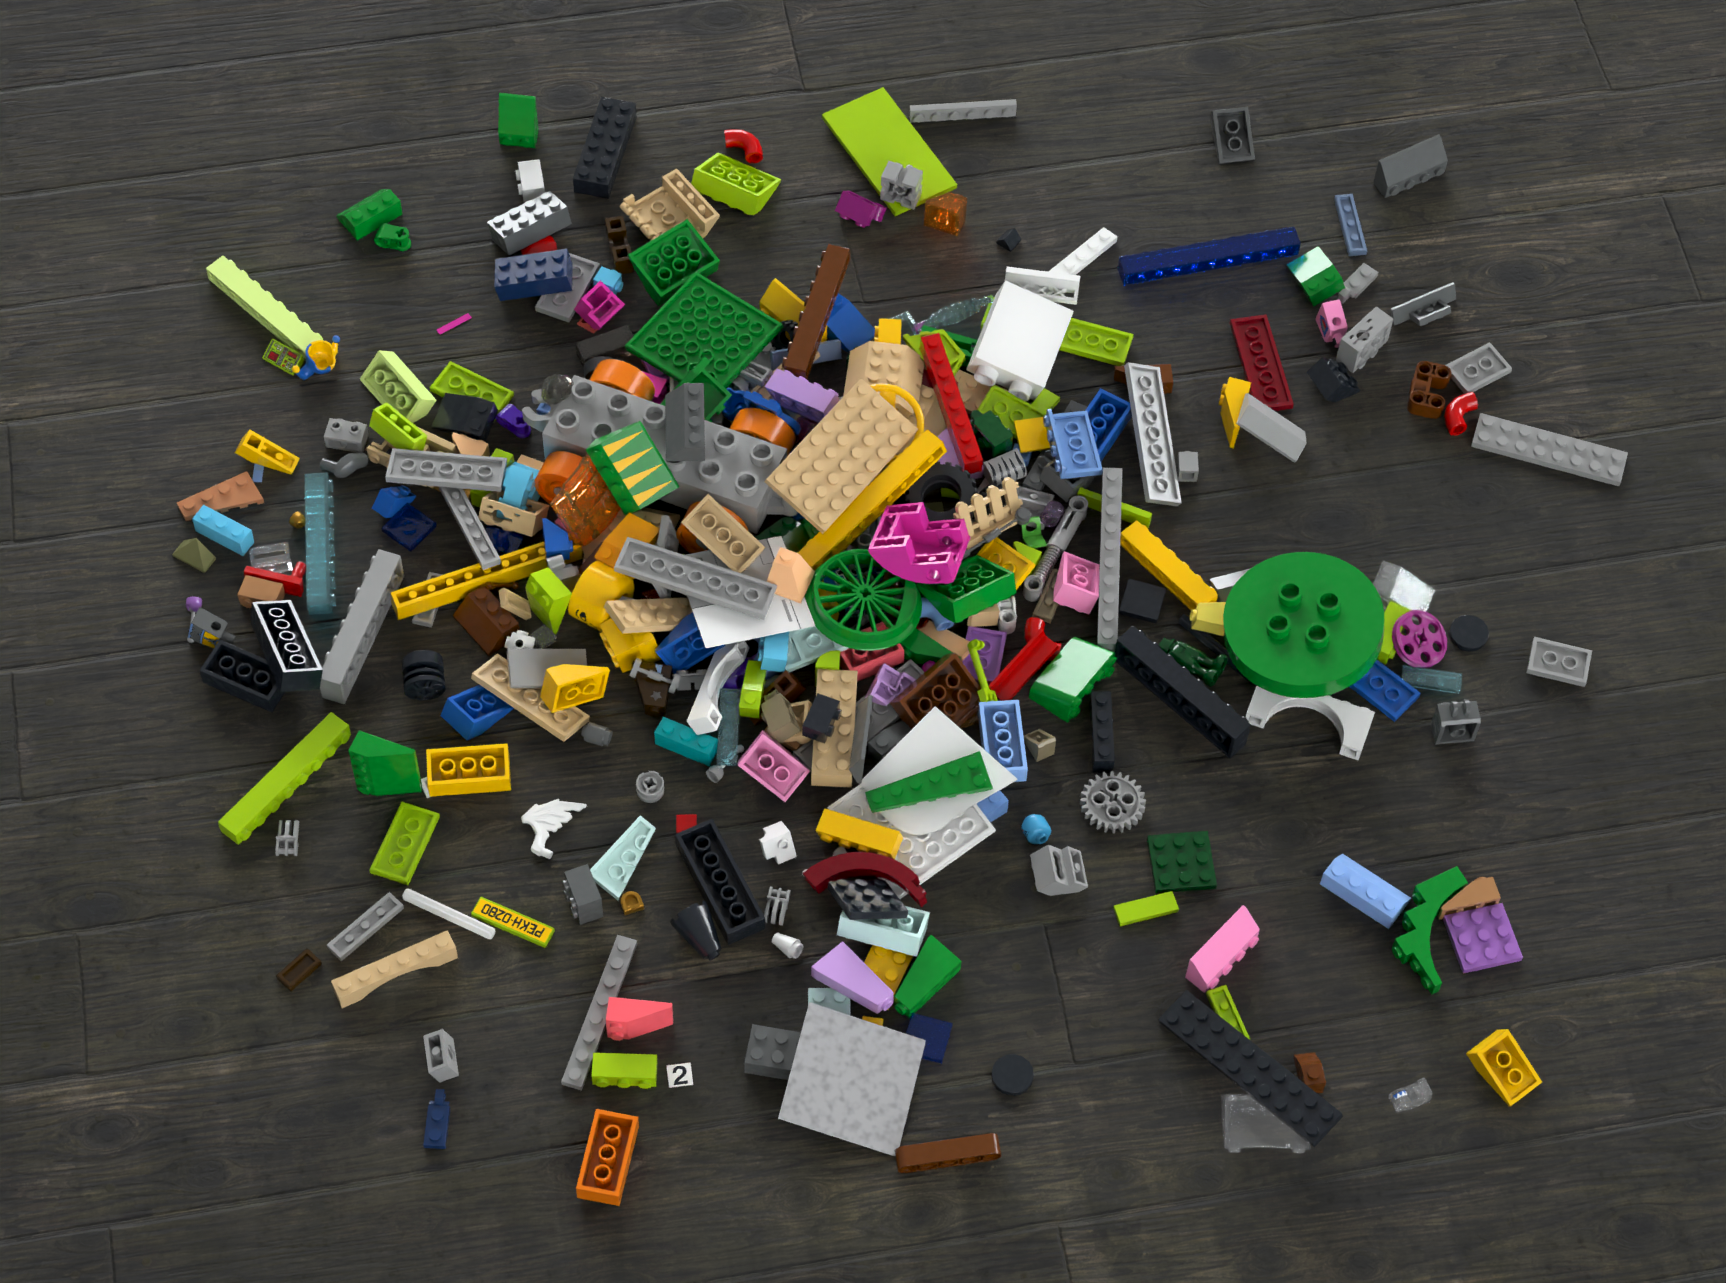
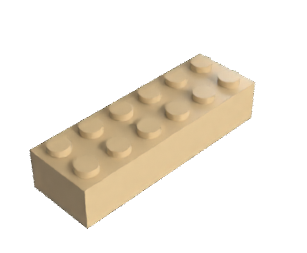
M818 669L816 695L819 693L839 700L842 714L839 721L835 720L833 725L835 726L834 732L831 737L827 738L825 743L813 740L811 786L852 788V774L849 771L855 728L857 671Z

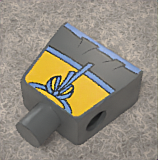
M199 607L191 622L188 638L213 649L219 640L232 645L236 636L226 632L228 623L201 607Z

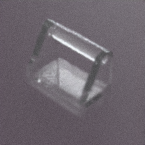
M288 542L249 548L251 567L276 573L293 570ZM285 550V554L255 559V555Z

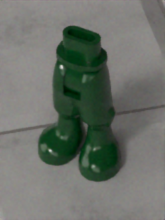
M1164 637L1159 644L1166 654L1173 656L1179 665L1189 670L1190 674L1202 678L1209 687L1216 683L1218 676L1222 674L1228 662V656L1220 654L1216 659H1213L1201 650L1175 639L1169 640Z

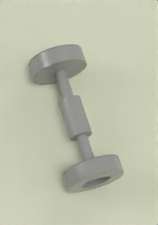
M636 658L629 675L630 677L635 678L637 671L642 672L651 679L659 682L662 680L671 684L668 692L674 694L681 675L675 673L673 680L662 677L663 674L640 668L642 659Z

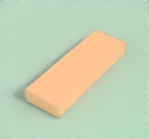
M930 620L919 629V631L951 652L956 653L962 661L970 654L967 646L970 641L947 629L938 631Z

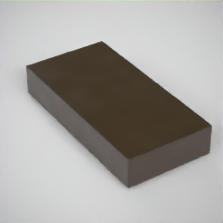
M306 948L280 971L276 978L288 990L292 991L322 965V962Z

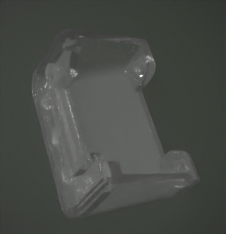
M1221 1094L1223 1148H1228V1152H1241V1148L1245 1147L1292 1149V1153H1305V1149H1311V1144L1249 1094Z

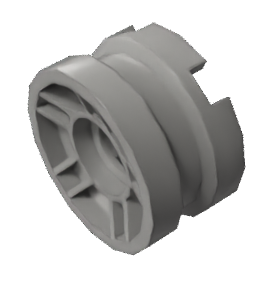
M655 771L641 773L636 779L638 797L646 803L660 800L664 795L663 777Z

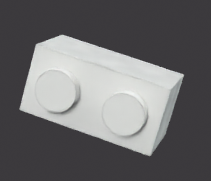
M540 159L518 162L519 169L515 170L516 179L521 182V184H518L519 195L523 194L524 202L545 193Z

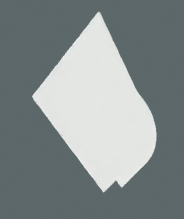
M934 707L862 779L860 785L867 791L980 751L993 786L992 790L973 794L965 793L952 798L936 799L937 801H924L916 805L902 806L879 812L897 829L908 834L924 835L941 829L954 816L1015 782L1017 778L937 707Z

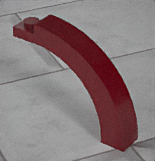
M850 852L839 854L818 862L802 873L807 883L818 894L828 887L829 881L843 880L856 876H874L891 881L901 887L921 908L927 903L925 897L927 893L919 885V878L911 869L893 858L876 853Z

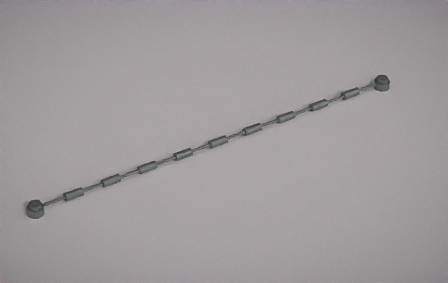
M1027 508L1017 509L1014 520L1000 529H994L985 535L981 542L969 550L966 548L963 559L968 557L972 550L984 542L989 543L1001 535V531L1014 522L1020 525L1027 524L1031 517L1030 511ZM903 594L895 595L893 598L903 600ZM872 611L873 617L876 618V613ZM868 614L862 617L861 627L870 622ZM857 624L852 626L850 629H855L857 627ZM776 674L766 680L764 689L769 687L779 676ZM740 698L730 704V708L721 713V715L724 716L731 710L734 712L739 709Z

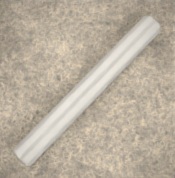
M406 889L402 895L403 900L487 939H492L495 935V928L411 889Z

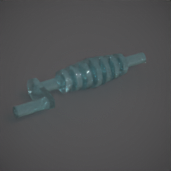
M992 295L979 300L974 297L970 298V302L968 299L963 300V304L961 301H957L956 306L954 303H950L949 308L947 306L942 308L943 313L939 309L936 311V315L931 313L929 319L919 323L914 321L908 310L889 319L907 320L914 335H919V330H922L923 325L938 328L939 323L941 326H946V321L949 325L953 324V320L955 323L960 322V317L964 320L967 318V314L969 317L973 315V310L975 313L979 312L981 306L992 303L994 298Z

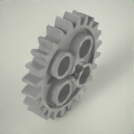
M1111 771L1110 776L1103 772L1102 778L1096 774L1095 779H1089L1088 785H1084V789L1081 792V812H1086L1084 818H1091L1090 825L1097 823V830L1101 826L1104 827V832H1107L1108 828H1111L1112 833H1115L1117 828L1121 833L1124 827L1130 830L1131 823L1136 826L1138 819L1141 820L1142 813L1145 812L1146 799H1143L1145 793L1140 792L1141 785L1135 786V779L1128 781L1129 775L1122 778L1121 772L1117 776H1114L1113 771ZM1109 788H1114L1116 791H1110ZM1123 801H1129L1131 804H1126Z

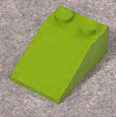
M548 567L531 573L525 589L530 609L550 632L556 635L572 593Z

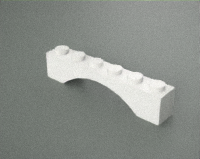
M745 641L725 644L726 646L714 653L687 719L689 726L696 735L717 731L722 719L718 709L720 691L729 676L745 661L749 646Z

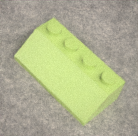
M379 350L360 378L361 382L381 404L387 402L412 423L426 416L437 401L400 358L391 351Z

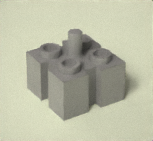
M888 161L881 176L880 200L893 204L896 201L901 203V206L914 210L922 194L921 182L923 171L913 168L912 165H907L906 168H903L900 163Z

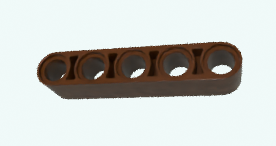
M995 1133L906 1145L894 1150L898 1172L900 1173L986 1162L999 1159L1002 1156L998 1135Z

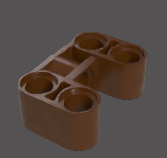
M1420 361L1417 364L1407 403V410L1411 414L1431 419L1441 417L1445 399L1438 394L1429 393L1430 387L1445 389L1449 384L1452 374L1451 369L1446 365L1429 361Z

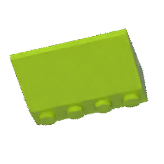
M716 153L694 169L691 184L702 195H707L715 201L726 203L731 208L740 209L747 215H755L762 210L780 184L781 179L721 153Z

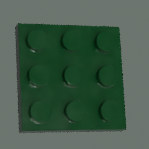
M1208 831L1147 836L1155 893L1216 889L1217 882Z

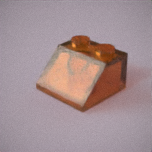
M949 192L926 200L924 226L958 236L966 220L967 197Z

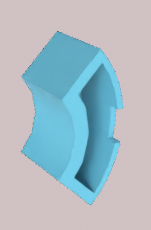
M511 465L503 482V486H506L503 498L499 497L498 502L527 511L528 495L535 486L533 472ZM497 510V518L512 521V519L504 517L500 510Z

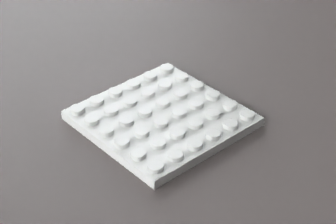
M858 785L827 807L829 810L900 831L903 840L895 860L907 866L918 876L919 885L996 831L978 805L975 804L954 816L945 826L935 832L924 835L905 833L892 825L879 812L872 813L865 794L867 790L862 785ZM886 880L899 899L908 894L898 885Z

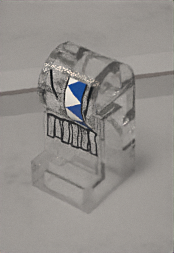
M1424 1077L1417 1080L1414 1084L1393 1091L1389 1094L1388 1098L1395 1111L1402 1112L1430 1102L1433 1093Z

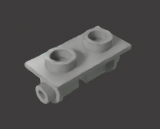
M687 670L676 671V674L681 675L676 687L677 691L691 690V683H695V690H700L707 670H696V673L688 674Z

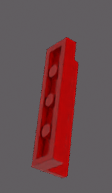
M1040 629L991 682L989 689L995 691L997 699L1000 701L1011 700L1059 648L1058 645L1045 635L1044 630Z

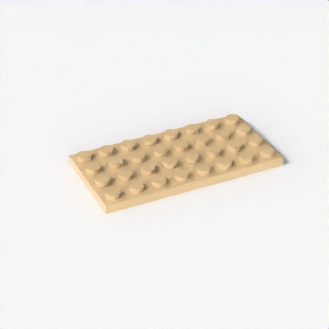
M861 378L765 480V483L823 534L918 431V428Z

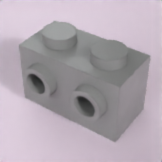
M330 418L324 434L325 446L327 448L362 453L369 436L367 424Z

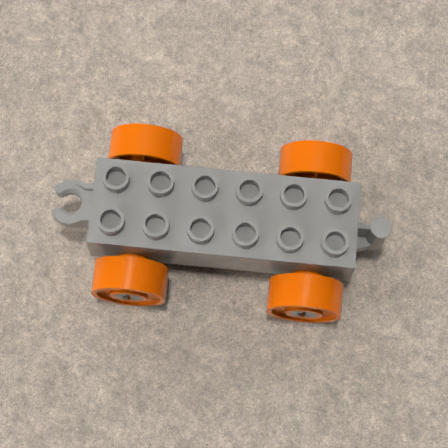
M606 359L599 362L589 380L574 375L563 395L546 389L532 391V402L534 404L545 403L550 406V411L545 415L536 414L530 407L522 409L524 421L529 426L543 432L545 462L535 478V488L546 502L563 512L568 509L575 515L590 514L606 487V483L586 452L589 445L597 438L641 421L679 485V488L661 497L659 500L687 509L682 521L707 494L718 502L748 532L750 531L758 534L767 514H784L791 517L798 513L765 483V480L790 454L796 440L791 427L780 417L766 410L744 408L736 414L730 428L704 420L705 461H666L665 406L651 402L655 395V387L649 377L640 369L624 361ZM680 523L676 536L686 551L691 554L710 550L689 529Z

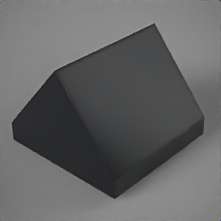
M1013 228L1006 230L996 243L1011 252L1022 239L1016 229Z

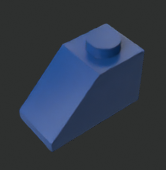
M542 518L546 558L562 554L564 560H570V552H573V541L569 540L568 533L547 518Z

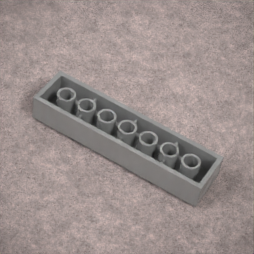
M378 549L376 556H372L370 568L363 575V583L361 587L357 588L355 600L348 607V615L340 624V632L338 636L335 635L333 638L332 649L325 655L320 685L322 698L345 704L392 604L390 592L398 590L404 578L400 555Z

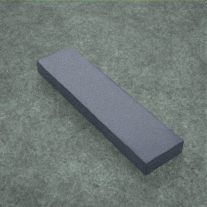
M1353 194L1335 195L1334 201L1348 256L1366 255L1367 248Z
M835 339L820 342L818 348L820 357L813 364L842 359L841 341ZM788 348L770 351L771 370L774 371L782 364L783 358L788 356Z

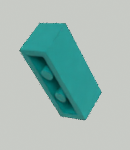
M666 717L662 718L654 732L656 745L707 766H710L718 751L717 738L707 734L696 735L692 728Z

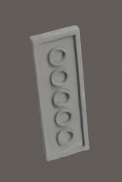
M392 448L385 478L386 482L501 492L507 468V458Z

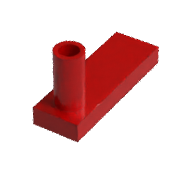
M297 562L291 576L246 566L244 578L245 575L281 583L286 594L301 597L304 592L302 578L307 570V565L303 562Z

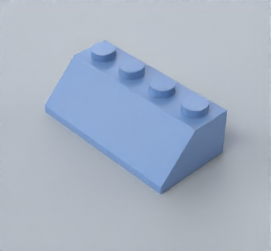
M1344 854L1339 855L1332 861L1323 873L1320 885L1388 929L1411 900L1409 896Z

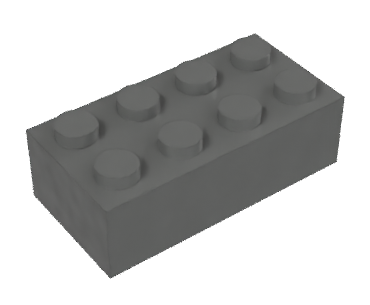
M548 191L516 208L510 209L500 216L494 217L487 224L492 240L504 252L511 255L571 225L572 222L567 206L551 191Z
M752 1024L744 1062L745 1073L788 1080L801 1032Z

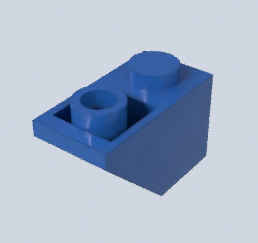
M403 485L382 488L372 509L385 518L397 517L416 498V495Z

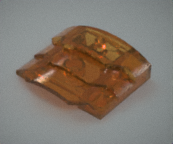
M588 454L583 456L578 467L563 483L562 489L550 503L574 543L578 546H586L596 539L611 524L621 509Z

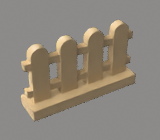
M1006 477L1002 481V489L999 490L998 487L991 485L987 488L986 497L983 498L982 495L976 493L971 497V505L968 506L964 502L956 504V513L953 516L955 519L964 518L968 534L971 537L967 546L968 550L981 542L983 537L994 529H1000L1015 519L1017 509L1022 508L1020 505L1023 504L1022 500L1018 499L1016 490L1019 487L1018 482ZM1003 495L1005 496L1006 506L1004 507L1002 505L1001 496ZM989 503L991 510V514L987 515L985 504ZM972 511L974 512L975 522L973 523L971 522L970 512ZM1014 522L1013 524H1011L1010 526H1008L1007 528H1005V529L1002 530L1001 532L1007 530L1008 528H1010V527H1012V526H1014V525H1016V524H1018V523H1017V522Z

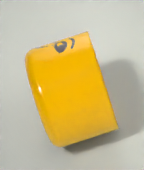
M601 561L593 562L583 572L575 585L569 601V615L602 632L600 624L611 619L604 608L606 601H616L622 596L633 598L635 589L633 579L627 575L615 572L614 568Z

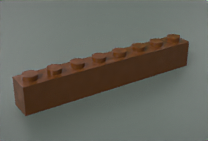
M828 244L826 251L823 250L822 263L816 268L815 281L812 280L810 285L811 293L805 298V309L799 315L800 323L794 328L793 342H789L788 356L784 357L782 362L784 371L788 370L798 378L802 376L807 379L850 262L849 248Z

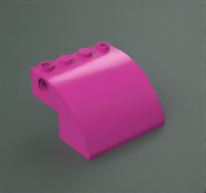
M923 502L887 505L868 551L883 568L898 577L917 583L949 584L955 580L971 537L968 534L964 518L929 521Z

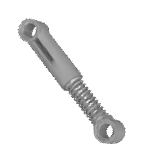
M1078 495L1070 499L1067 510L1047 543L1044 555L1033 574L1025 579L1023 596L1026 600L1033 602L1040 599L1045 581L1050 575L1049 573H1051L1058 558L1066 550L1081 521L1086 518L1088 501L1083 496Z

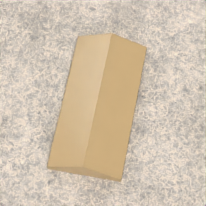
M709 494L681 522L732 571L741 574L765 549L750 532Z

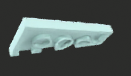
M642 816L636 819L590 869L594 881L616 900H619L656 829Z

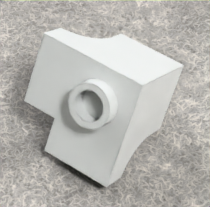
M782 821L763 828L765 836L759 840L766 860L774 857L775 861L780 864L797 857L791 833Z

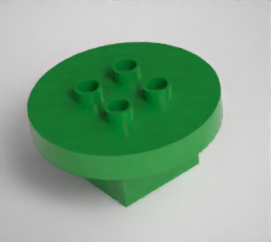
M1314 552L1287 553L1269 558L1255 565L1235 583L1224 607V640L1233 664L1249 681L1264 690L1281 696L1315 698L1326 695L1331 696L1336 692L1344 690L1360 680L1371 669L1380 654L1384 639V608L1375 586L1353 565L1326 554Z

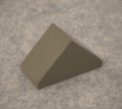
M1041 729L1023 736L1024 742L1036 762L1054 755L1056 738Z

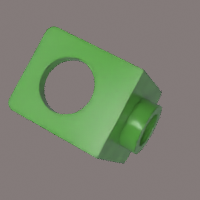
M1030 517L1029 522L1036 523V529L1034 531H1027V524L1021 525L1022 539L1025 545L1032 548L1047 546L1046 541L1041 535L1040 517Z

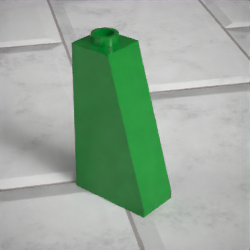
M932 935L928 937L894 998L896 1011L908 1018L913 1016L961 970L962 961Z

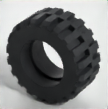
M939 461L931 466L905 491L904 497L905 504L923 502L925 496L932 490L947 488L958 494L960 497L959 502H964L969 506L971 505V497L978 493V489L976 488L974 478H970V473L967 470L962 471L961 466L956 464L954 467L951 462L940 464ZM925 506L929 521L955 519L953 516L956 513L955 507L946 512H936ZM973 511L970 512L971 522L972 519H975Z

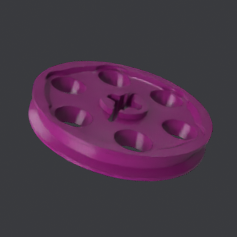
M1412 610L1396 620L1392 630V641L1397 654L1405 663L1415 668L1424 669L1442 660L1447 650V637L1442 624L1436 617L1423 610ZM1412 616L1418 618V625L1413 623ZM1429 624L1434 626L1435 633L1429 631ZM1400 626L1406 629V636L1401 634ZM1433 643L1438 644L1439 652L1433 649ZM1405 645H1407V646L1410 647V649H1411V654H1410V655L1405 652V650H1404V646H1405ZM1421 653L1427 656V663L1421 660Z

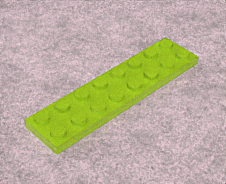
M991 296L980 329L983 328L995 297ZM1071 318L1059 350L1116 366H1124L1134 334Z

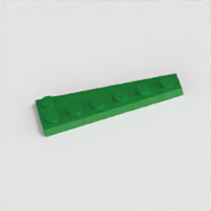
M978 751L867 791L865 794L872 813L902 806L916 805L924 801H937L936 799L952 798L965 793L973 794L992 790L993 786L981 752Z

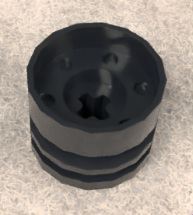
M420 650L403 657L401 661L404 677L403 687L404 694L408 698L424 701L438 698L444 694L446 690L443 674L444 664L443 657L439 653Z

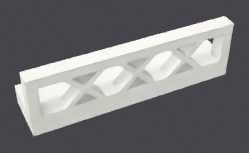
M1014 267L1006 268L1005 281L1024 289L1035 288L1037 290L1034 292L1035 294L1052 302L1077 305L1080 276ZM1052 290L1055 294L1048 295L1045 291ZM1066 292L1074 293V298L1066 297L1063 294Z

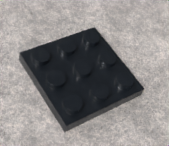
M886 880L829 881L827 889L850 920L901 919L908 916L907 908Z

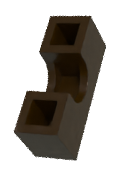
M623 216L605 218L606 235L614 270L621 274L634 272V267L628 258V254L632 252L627 241Z

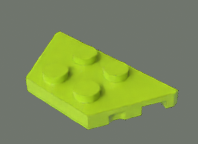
M944 329L920 332V335H903L904 342L918 353L920 359L924 361L920 351L921 337L939 333L954 377L965 360V354Z

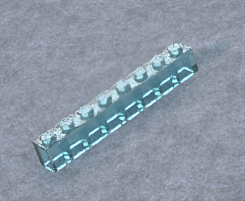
M328 472L305 474L306 592L309 615L333 613V606L336 605V596L332 594V589H336L335 577H332V572H335V561H332V556H335L334 544H331V540L335 539L334 528H331V523H334V513L331 512V507H334L333 496H330V491H334L333 480H329Z

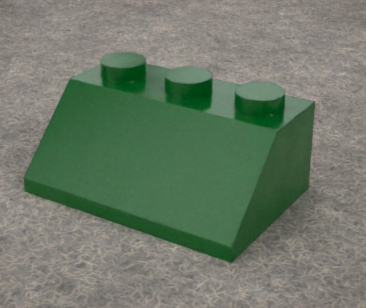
M381 189L339 213L336 217L352 236L359 240L378 229L382 223H388L402 215L401 201L390 189Z

